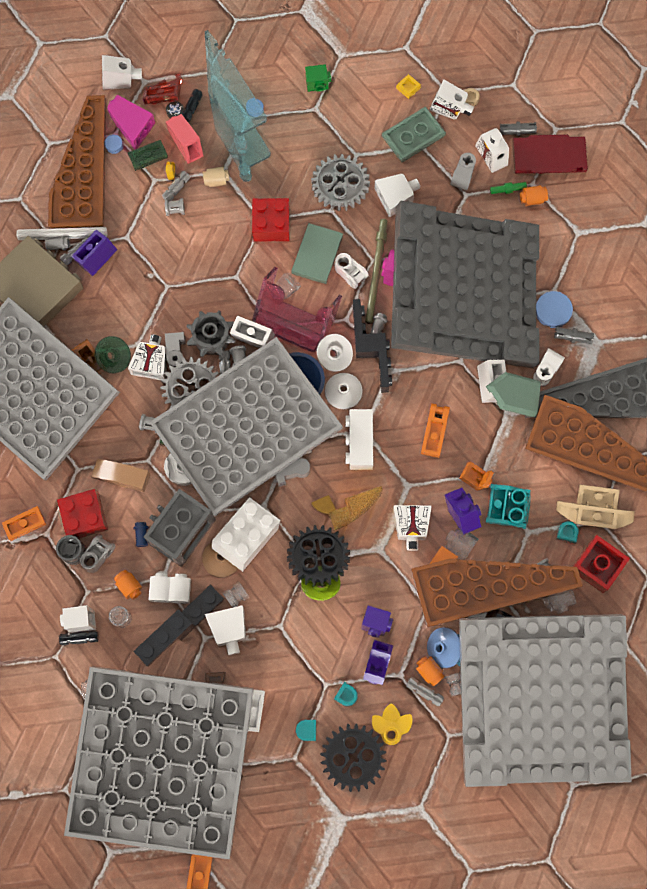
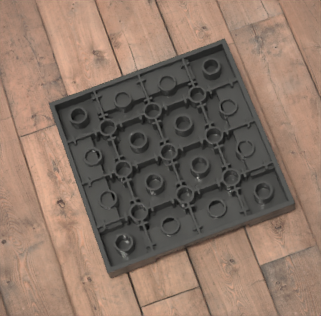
M400 201L396 206L391 348L478 361L505 360L506 365L528 368L537 366L539 364V328H536V261L539 259V225L505 219L503 222L438 211L436 206Z

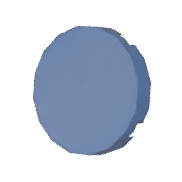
M547 292L540 296L536 303L537 319L541 324L550 326V328L562 327L568 323L572 316V303L561 292Z

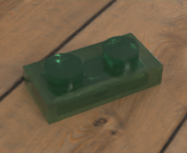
M161 140L128 152L135 171L168 158Z

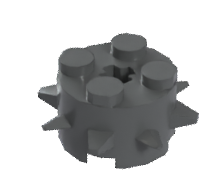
M220 310L217 313L207 312V314L200 311L199 317L192 324H187L186 326L192 333V337L187 342V345L196 346L200 351L201 357L205 354L222 356L223 350L227 348L229 343H235L229 332L233 327L234 321L226 322L223 316H221Z

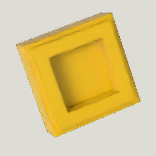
M409 74L396 85V89L408 99L421 88V84Z

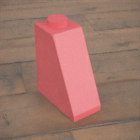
M182 114L173 116L166 121L168 132L187 164L203 157L200 138Z

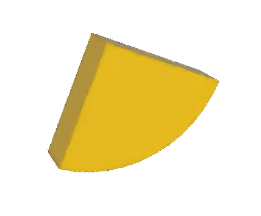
M167 161L166 163L168 180L175 179V162Z

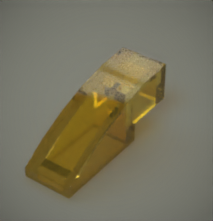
M382 486L348 497L344 502L346 507L329 512V518L334 531L350 524L367 512L381 496Z

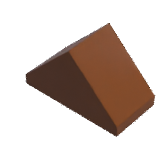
M88 339L72 349L77 356L98 374L108 369Z

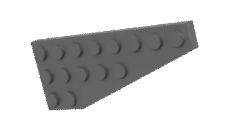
M647 358L541 391L538 411L544 395L582 407L594 418H647ZM524 415L525 418H536Z

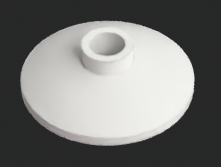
M330 334L319 342L317 357L325 369L337 372L349 366L353 357V349L350 342L344 336ZM331 350L335 352L334 357L330 355Z
M349 373L336 374L326 383V399L335 408H352L358 404L362 397V385L355 376ZM342 386L347 388L345 392L340 390Z

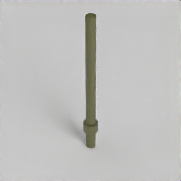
M386 219L380 220L379 232L376 234L377 246L365 319L367 324L373 323L384 243L387 241L386 228L388 221Z

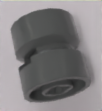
M72 535L62 537L56 545L57 555L70 565L80 564V558L87 550L86 546L77 537Z

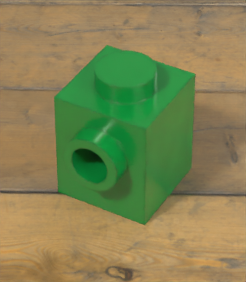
M326 64L305 67L307 92L328 90V82H331V72L327 71Z

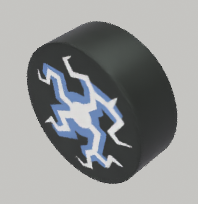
M172 101L166 107L169 118L178 116L184 111L183 105L178 101Z

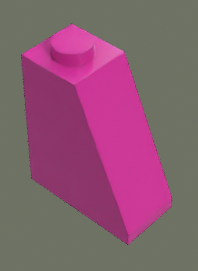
M116 95L114 100H111L108 104V112L132 148L137 150L155 125L154 116L149 111Z

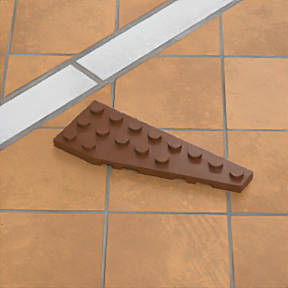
M91 95L85 99L79 121L74 127V134L72 139L69 140L61 161L60 170L56 174L53 188L49 192V229L104 227L105 95Z
M544 395L525 446L526 450L647 492L646 456L637 451L582 407Z
M446 559L411 569L427 628L456 621L459 618H467L583 587L578 568L570 566Z

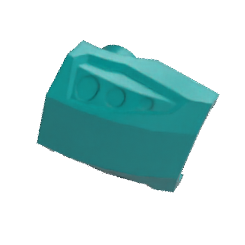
M491 484L486 523L526 529L529 519L531 490Z

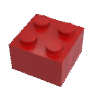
M289 198L252 199L253 242L290 241Z
M96 489L57 499L66 536L72 535L79 539L108 530L100 495Z
M596 535L573 567L578 568L580 578L601 593H605L609 590L630 558Z

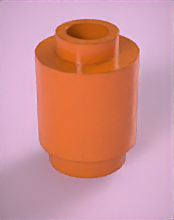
M539 185L523 188V191L520 192L521 203H524L525 206H531L548 201L546 186L542 187Z
M123 570L115 576V585L126 599L131 598L134 600L142 593L140 591L142 589L141 584L131 572Z
M423 656L416 662L418 665L416 670L428 684L430 683L432 686H435L445 677L442 673L443 670L432 656L428 658Z

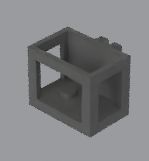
M178 489L165 508L158 505L156 509L161 513L158 517L155 515L149 517L154 523L144 535V539L154 549L182 567L216 519L210 509L181 489ZM205 521H207L206 526H205V527L203 528V530L200 532V534H199L198 537L195 539V541L192 543V545H191L190 548L187 550V552L184 554V556H182L181 554H182V553L184 552V550L187 548V546H188L189 543L192 541V539L195 537V535H196L197 532L200 530V528L203 526V524L205 523Z

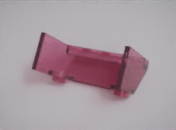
M274 267L263 279L252 321L272 329L275 334L274 336L310 352H316L319 342L327 336L335 320L342 295H338L329 308L322 307L316 316L283 302L285 292L280 286L274 284L278 270L277 267Z

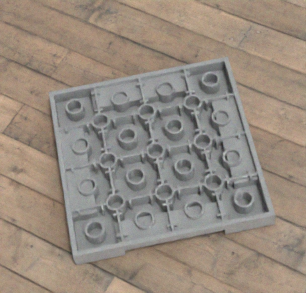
M625 615L459 618L463 770L466 787L507 786L508 783L632 782L631 750L627 721L625 657H627Z
M96 666L90 667L64 836L230 859L254 688L148 675Z

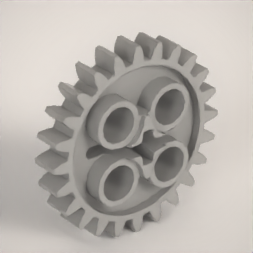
M334 154L333 160L330 157H327V162L321 160V166L316 165V171H313L314 178H311L314 196L318 197L319 203L324 201V207L330 204L331 210L337 206L338 211H340L341 207L344 206V209L347 211L348 205L352 208L355 207V202L360 205L361 199L365 200V193L369 192L368 187H370V181H368L369 174H366L367 168H363L362 162L357 164V158L351 161V155L344 159L343 154H341L340 158H337L336 154ZM330 180V181H332V182H331V183H325L324 181ZM353 181H354V182H356L357 184L352 185V184H350V182H353ZM341 192V193H343L344 195L339 196V195H336V193Z
M190 357L189 362H186L185 358H183V364L175 361V368L169 366L171 373L164 372L168 378L161 380L166 384V386L160 387V389L166 390L162 397H168L164 403H171L170 408H172L195 392L191 391L189 393L188 387L178 383L177 379L182 380L188 385L194 383L195 389L198 390L200 389L199 382L201 380H208L210 382L218 375V372H211L214 366L207 368L208 361L200 364V358L196 362H193L192 357ZM190 370L194 376L190 380H185L182 376L183 372ZM177 386L184 389V394L180 397L173 394V390Z

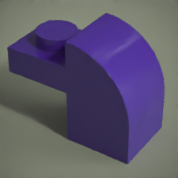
M374 640L363 677L364 680L372 684L383 685L393 645Z

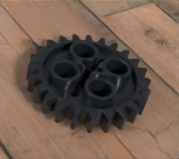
M314 525L312 531L309 527H306V533L300 530V537L293 536L294 542L290 541V548L287 549V562H290L288 568L293 569L292 575L299 574L298 581L304 578L305 585L312 581L313 587H315L317 582L323 587L325 581L331 585V579L337 582L338 575L344 576L343 570H348L347 563H350V557H348L350 550L347 549L348 543H343L344 536L338 538L339 531L333 534L332 527L325 531L324 525H322L320 530ZM316 540L319 542L322 571L318 570ZM324 544H330L331 547H330V548H325V547H323V545H324ZM304 546H311L312 549H310V550H305L303 547H304ZM329 561L333 562L334 565L327 566L325 563ZM310 563L313 564L314 567L307 568L305 565Z
M347 724L345 731L339 726L340 733L337 734L332 731L334 738L326 737L329 745H322L327 750L325 753H320L321 756L326 757V760L320 762L323 765H327L323 773L330 772L327 779H336L334 786L340 782L341 790L346 785L349 786V792H352L353 786H356L358 792H360L361 785L368 789L367 783L369 781L375 785L373 778H381L378 770H385L381 763L387 762V760L381 758V755L385 754L386 751H380V747L384 743L377 744L376 741L379 735L372 737L373 730L371 729L368 733L365 732V725L361 730H358L357 724H355L354 729H351L350 725ZM348 737L356 739L357 745L355 748L349 749L346 747L345 740ZM361 742H364L365 745L357 755L359 761L352 762L346 773H342L343 768L350 760L348 754H353ZM365 749H370L373 752V759L371 761H365L362 758V752ZM342 754L345 757V763L342 766L334 764L333 758L335 755ZM354 766L360 767L362 771L361 776L357 779L352 778L350 775V770Z

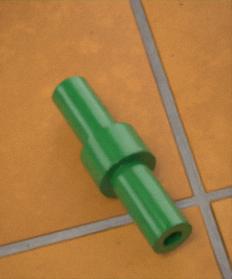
M512 182L504 183L502 186L490 187V194H510L513 191L527 188V183L512 184Z

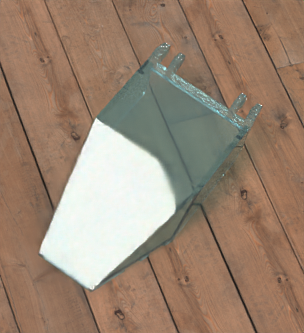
M207 30L205 31L208 93L215 130L236 163L240 178L248 182L252 179L250 167L271 156L270 150L256 127L267 121V116L232 60L224 57L226 55L223 49L219 50L216 47L218 42Z

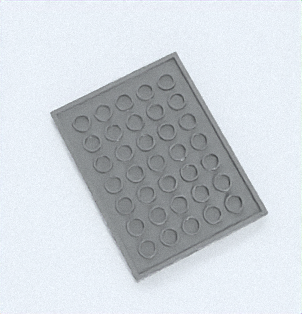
M8 297L0 307V441L43 480H47L120 391Z
M277 337L149 422L214 516L343 429L341 423Z

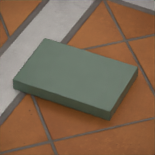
M426 106L382 133V138L402 163L446 136V132Z
M308 223L291 274L327 284L343 233Z

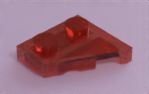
M176 74V79L170 82H166L164 79L157 84L146 87L143 94L144 105L179 100L182 84L181 74Z

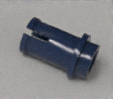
M137 522L135 527H133L136 535V547L148 546V542L144 539V535L147 533V529H149L146 522Z

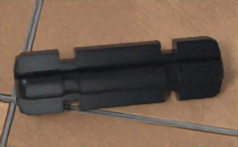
M193 90L192 96L182 112L187 122L191 120L192 114H194L199 104L198 101L203 96L201 90Z
M97 631L59 635L60 645H69V643L82 644L88 643V641L93 643L99 640Z

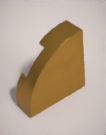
M329 495L311 503L313 508L320 513L327 515L337 513Z

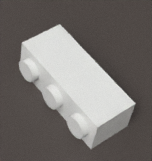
M350 409L349 416H346V427H349V434H346V445H349L350 452H346V464H350V470H373V409Z

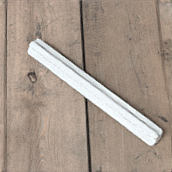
M106 227L18 229L16 235L18 240H24L27 236L33 240L35 238L37 240L61 238V236L68 237L69 239L89 238L95 230H98L106 237L108 232Z

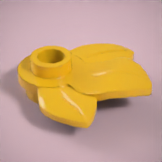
M389 704L382 716H372V726L377 733L381 734L384 743L395 745L401 740L402 735L411 729L412 715L400 716L397 708L393 704ZM389 731L395 733L393 739L388 738L387 734Z

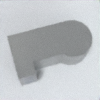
M184 332L165 334L167 362L169 366L175 368V361L183 364L182 359L184 357L181 345L186 344V337Z
M299 458L277 473L278 487L285 486V480L307 477L310 473L309 462L306 459Z

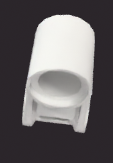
M341 253L336 257L335 271L352 288L356 289L358 283L369 276L366 269L347 253ZM346 262L348 265L343 267L339 263Z
M548 348L534 373L533 379L538 380L541 383L540 386L547 385L565 357Z

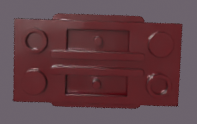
M568 134L530 135L528 138H513L515 174L581 173L588 170L585 136L570 137Z

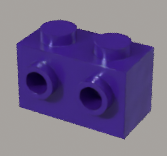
M95 230L71 257L86 272L94 276L117 251V248L105 235Z
M461 487L444 495L448 512L463 534L481 527L479 518L481 516L480 508L477 504L474 505L469 493L466 494Z
M368 605L361 629L368 631V635L379 638L380 635L384 636L385 632H390L393 618H390L391 612Z

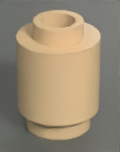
M224 167L210 168L207 171H203L205 186L227 185L226 181H230L228 170H224Z

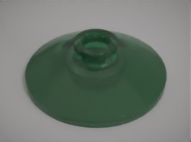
M108 336L101 339L96 345L95 359L102 370L115 374L124 371L128 367L131 353L128 345L121 338ZM108 353L112 354V359L108 357Z

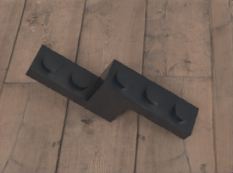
M353 299L356 359L378 357L381 393L389 392V386H392V375H388V368H391V357H387V350H390L389 339H386L385 333L366 334V324L362 323V317H365L364 305H361L360 299Z
M210 584L182 612L178 609L133 652L149 667L177 639L182 641L206 618L205 614L211 613L225 599Z

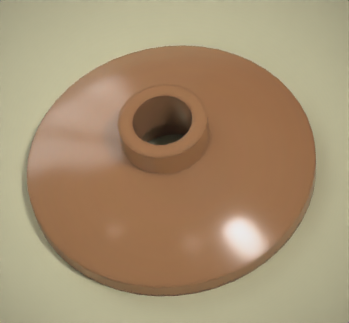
M212 542L207 545L203 552L202 561L209 574L218 578H225L238 570L236 566L225 558L218 560L219 553L212 549Z

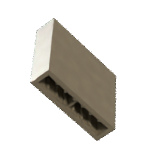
M27 236L0 262V302L3 304L8 297L11 298L45 327L84 288L81 284V278L76 273L71 274L68 271L69 268L62 261L60 263L56 261V256L50 250L45 251L40 241L36 238L33 240Z

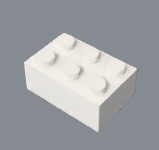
M249 497L213 539L212 549L243 572L278 530L280 520Z

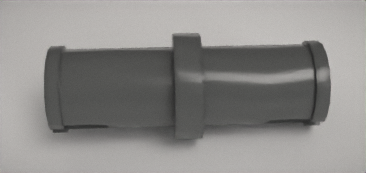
M518 121L514 124H500V133L502 135L516 134V136H520V134H536L537 132L536 122L520 123Z
M555 328V339L570 340L571 343L582 342L591 345L593 343L591 339H594V333L578 331L577 328L572 330Z

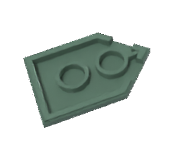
M505 372L485 386L489 393H492L497 400L496 403L500 409L536 417L541 385L538 380Z

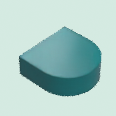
M571 521L562 523L558 528L556 539L576 544L579 533L577 525Z
M344 682L334 700L344 706H351L357 701L358 694L354 687Z
M316 720L300 721L296 726L298 738L303 741H316Z

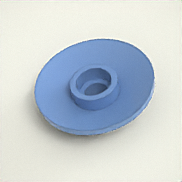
M446 627L433 631L427 642L429 657L432 656L441 668L453 667L460 660L459 635L454 630Z

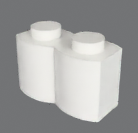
M156 573L155 576H150V602L190 604L191 579L187 578L186 574H175V577H167L166 573Z

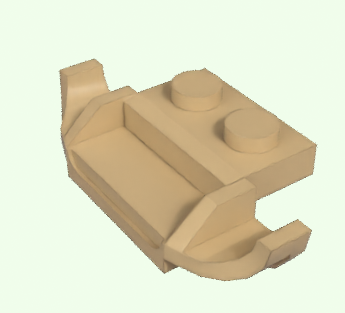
M580 484L577 504L557 501L556 511L576 524L611 529L631 524L634 521L635 511L617 509L618 489Z

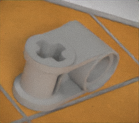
M464 153L461 155L450 185L468 190L476 163V158L473 154Z
M98 534L92 540L90 546L80 558L82 567L89 573L97 572L116 547L114 543L110 544L103 539L101 534ZM88 559H95V563L92 566H86Z

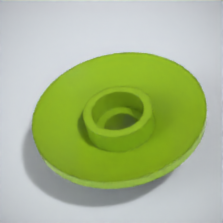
M318 566L319 571H322L321 566ZM338 575L337 582L331 579V585H329L325 581L323 587L320 588L319 582L316 583L315 587H313L312 581L305 585V579L303 578L301 580V587L309 598L323 601L331 599L339 592L341 581Z

